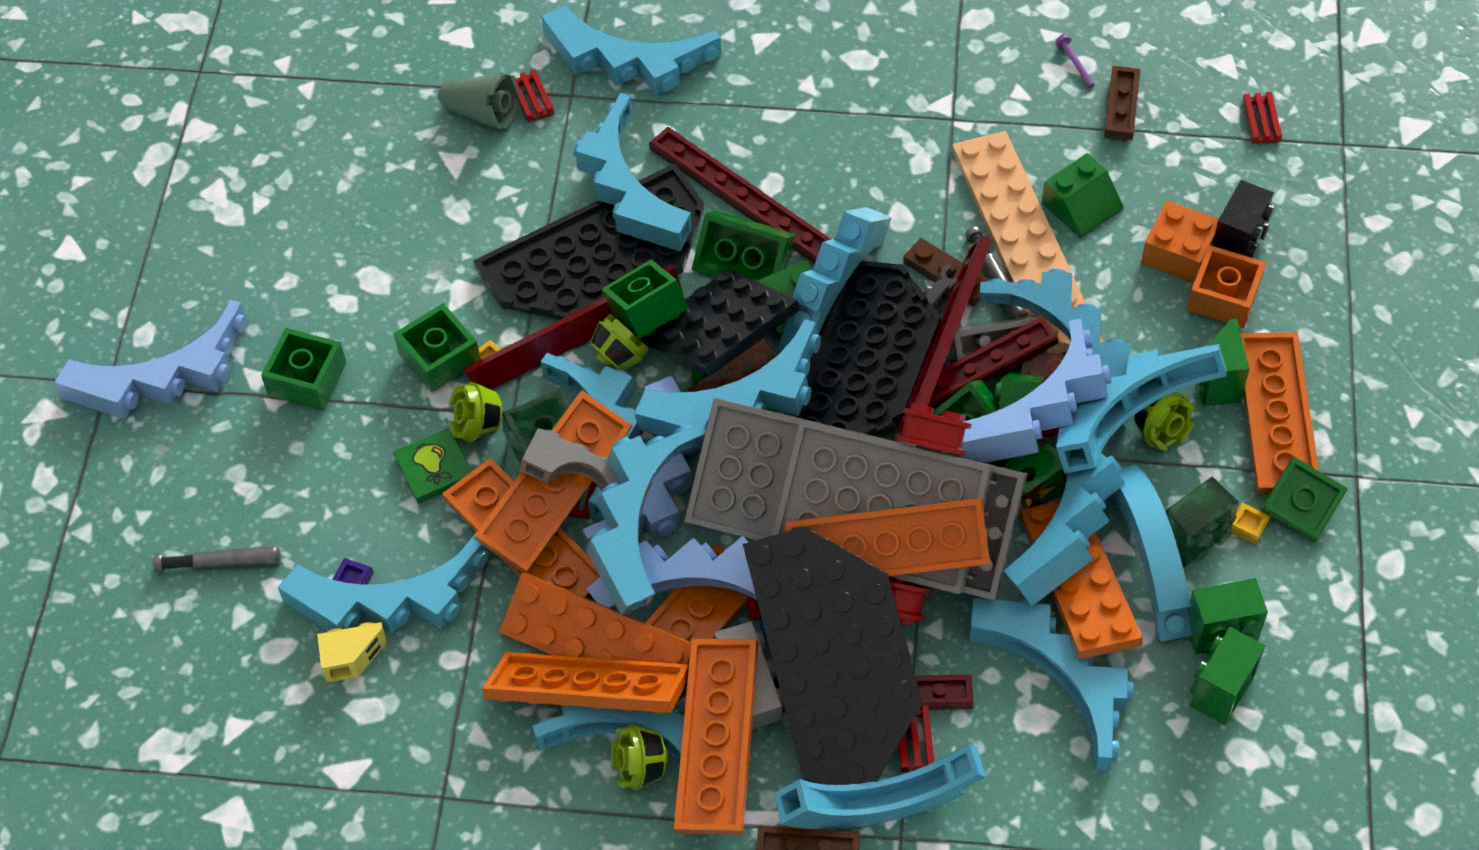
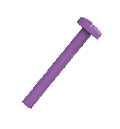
M1061 34L1057 38L1055 45L1059 49L1064 48L1087 86L1092 88L1095 85L1069 45L1072 40L1071 37Z

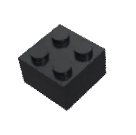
M1240 180L1217 222L1212 246L1254 259L1259 248V244L1256 243H1258L1259 239H1265L1270 228V224L1267 222L1270 221L1275 206L1271 205L1274 192Z

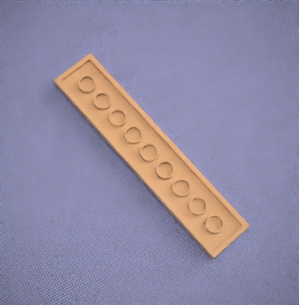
M1002 131L952 144L953 155L1009 281L1018 283L1019 280L1029 279L1036 283H1041L1042 272H1048L1051 269H1063L1067 273H1072L1007 132ZM1072 274L1071 307H1077L1079 304L1086 303ZM1026 309L1027 316H1039ZM1047 321L1058 337L1059 342L1041 352L1052 374L1065 357L1071 341L1057 327Z

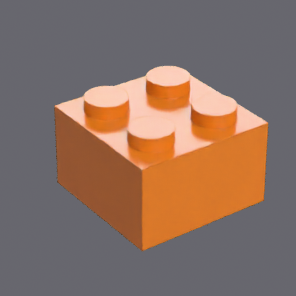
M1166 200L1145 241L1141 264L1194 283L1208 245L1212 246L1219 219Z
M1208 245L1191 290L1187 311L1228 323L1230 319H1237L1238 326L1245 328L1262 281L1266 262Z

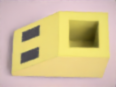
M366 622L358 627L347 629L334 628L326 633L317 634L321 669L326 682L355 678L362 674L387 643L382 622Z

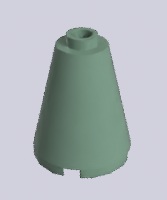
M500 73L447 81L438 92V99L444 109L494 129L509 128L517 115L518 108L514 107V98L519 99L517 82L511 75Z

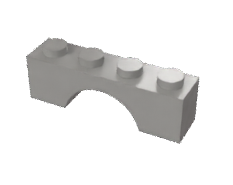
M540 428L537 429L519 468L520 472L546 484L563 474H580L594 481L601 492L607 485L619 482L607 460L608 457L601 458L591 453L582 444H572L563 440L558 433L552 430L544 431ZM652 481L644 494L642 504L650 490V487L653 483Z

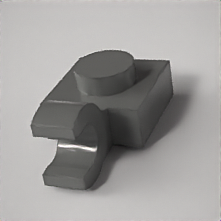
M949 264L942 268L940 272L941 279L933 286H928L923 292L937 312L948 302L958 275L953 279L947 277L952 272Z

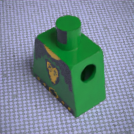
M1050 442L1039 448L1038 453L1031 454L1011 469L1028 474L1021 499V504L1024 508L1047 504L1064 494L1067 473H1064L1058 452Z

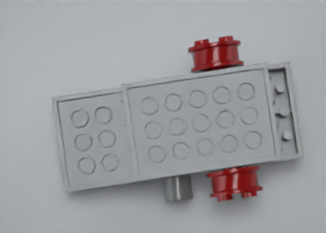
M714 398L684 522L759 540L786 532L785 522L982 498L990 564L889 576L901 624L912 626L916 621L925 620V615L921 612L925 595L931 594L932 589L930 587L956 594L967 593L991 600L998 598L1004 573L1003 570L1005 569L1028 474L942 453V451L964 456L965 450L961 447L965 430L972 427V424L964 422L965 415L943 410L941 417L933 415L934 408L911 403L910 409L902 407L901 412L905 414L902 432L901 434H896L895 439L917 445L912 446Z

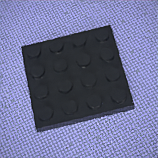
M729 268L718 273L715 279L705 286L697 288L691 296L685 299L689 309L682 312L678 318L659 326L650 335L641 337V340L652 348L709 377L801 309L796 299Z

